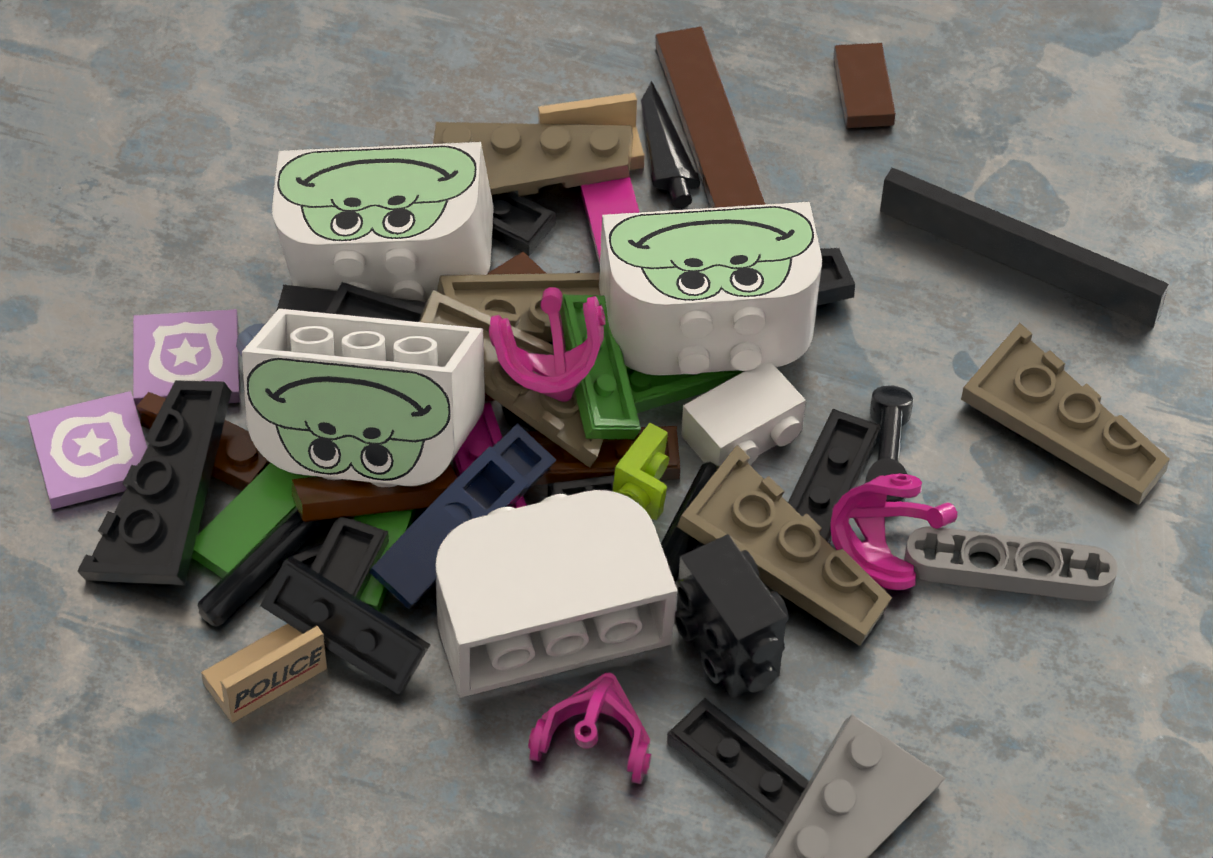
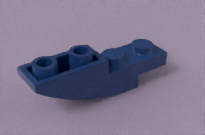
M516 424L493 447L489 446L419 516L377 561L369 573L403 605L410 609L436 584V558L446 536L466 521L486 516L498 508L512 507L550 470L556 459L520 425Z

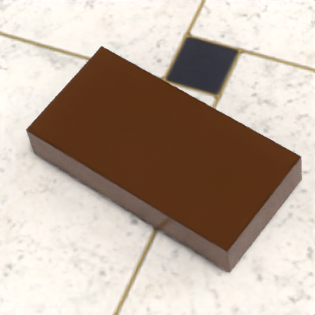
M882 43L835 45L833 57L846 128L893 126L896 113Z

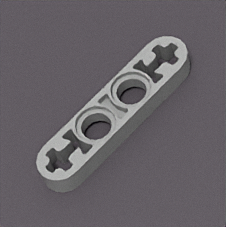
M931 526L916 529L909 536L904 561L914 566L916 578L920 580L1081 601H1099L1106 598L1112 592L1118 571L1117 561L1113 555L1105 549L1096 546L943 527L935 529ZM924 548L935 549L934 560L925 558ZM953 550L960 551L958 564L952 563ZM975 552H987L996 558L998 564L991 569H980L971 563L969 556ZM1031 558H1039L1046 561L1052 568V571L1045 576L1032 575L1026 571L1023 563ZM1063 564H1069L1067 570L1068 577L1060 576ZM1085 568L1096 569L1095 573L1098 580L1088 579Z

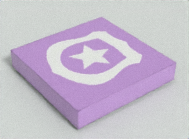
M237 309L133 315V398L135 407L148 392L166 398L175 380L223 381L232 391L229 403L240 402L239 352L236 347L239 335Z
M131 391L27 416L52 509L124 492L126 487L123 485V481L131 465L137 466L147 449Z

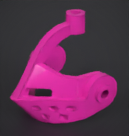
M549 287L542 294L541 309L549 316L554 355L528 353L517 347L509 319H502L500 315L491 316L489 336L492 346H495L499 363L514 381L525 388L542 393L558 401L567 402L571 399L579 383L588 375L595 364L599 349L604 340L605 314L597 297H588L587 302L583 303L587 339L584 343L566 352L560 315L563 294L558 288Z
M909 474L881 475L865 484L852 488L833 505L831 515V537L836 550L843 549L881 587L892 590H905L913 587L916 583V573L911 563L892 555L886 544L885 517L904 516L924 519L935 529L957 520V510L953 504L948 502L936 507L913 502H886L887 495L912 498L921 492L922 481L916 476ZM850 518L855 520L865 541L861 542L849 524Z
M604 673L567 699L551 707L549 711L542 715L541 719H538L535 728H532L528 743L530 760L539 762L542 753H547L551 738L559 724L574 715L586 712L585 719L576 724L574 735L576 743L580 747L589 749L595 746L598 741L596 722L599 713L609 715L623 724L633 739L627 765V772L632 773V782L641 784L644 774H648L651 762V754L648 753L650 746L649 735L617 678L612 673Z

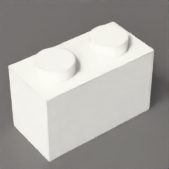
M762 363L755 369L744 371L683 405L681 436L704 463L712 462L717 466H721L735 446L738 445L750 457L748 464L751 465L758 455L776 445L785 446L799 435L803 428L806 400L773 363Z

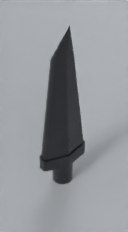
M651 81L641 99V106L651 164L652 183L654 187L669 191L674 207L679 209L686 208L692 203L689 189L698 188L701 182L663 101Z

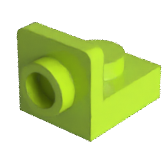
M649 423L616 465L612 492L620 493L633 499L644 508L651 519L657 520L663 513L667 486L659 480L669 463V457L665 455L668 432Z

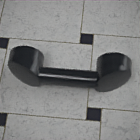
M894 385L881 386L872 393L870 415L880 425L878 461L873 463L868 470L865 483L881 475L907 474L904 466L899 462L901 426L905 425L911 417L914 397L911 392L902 387ZM887 495L886 502H905L906 498Z

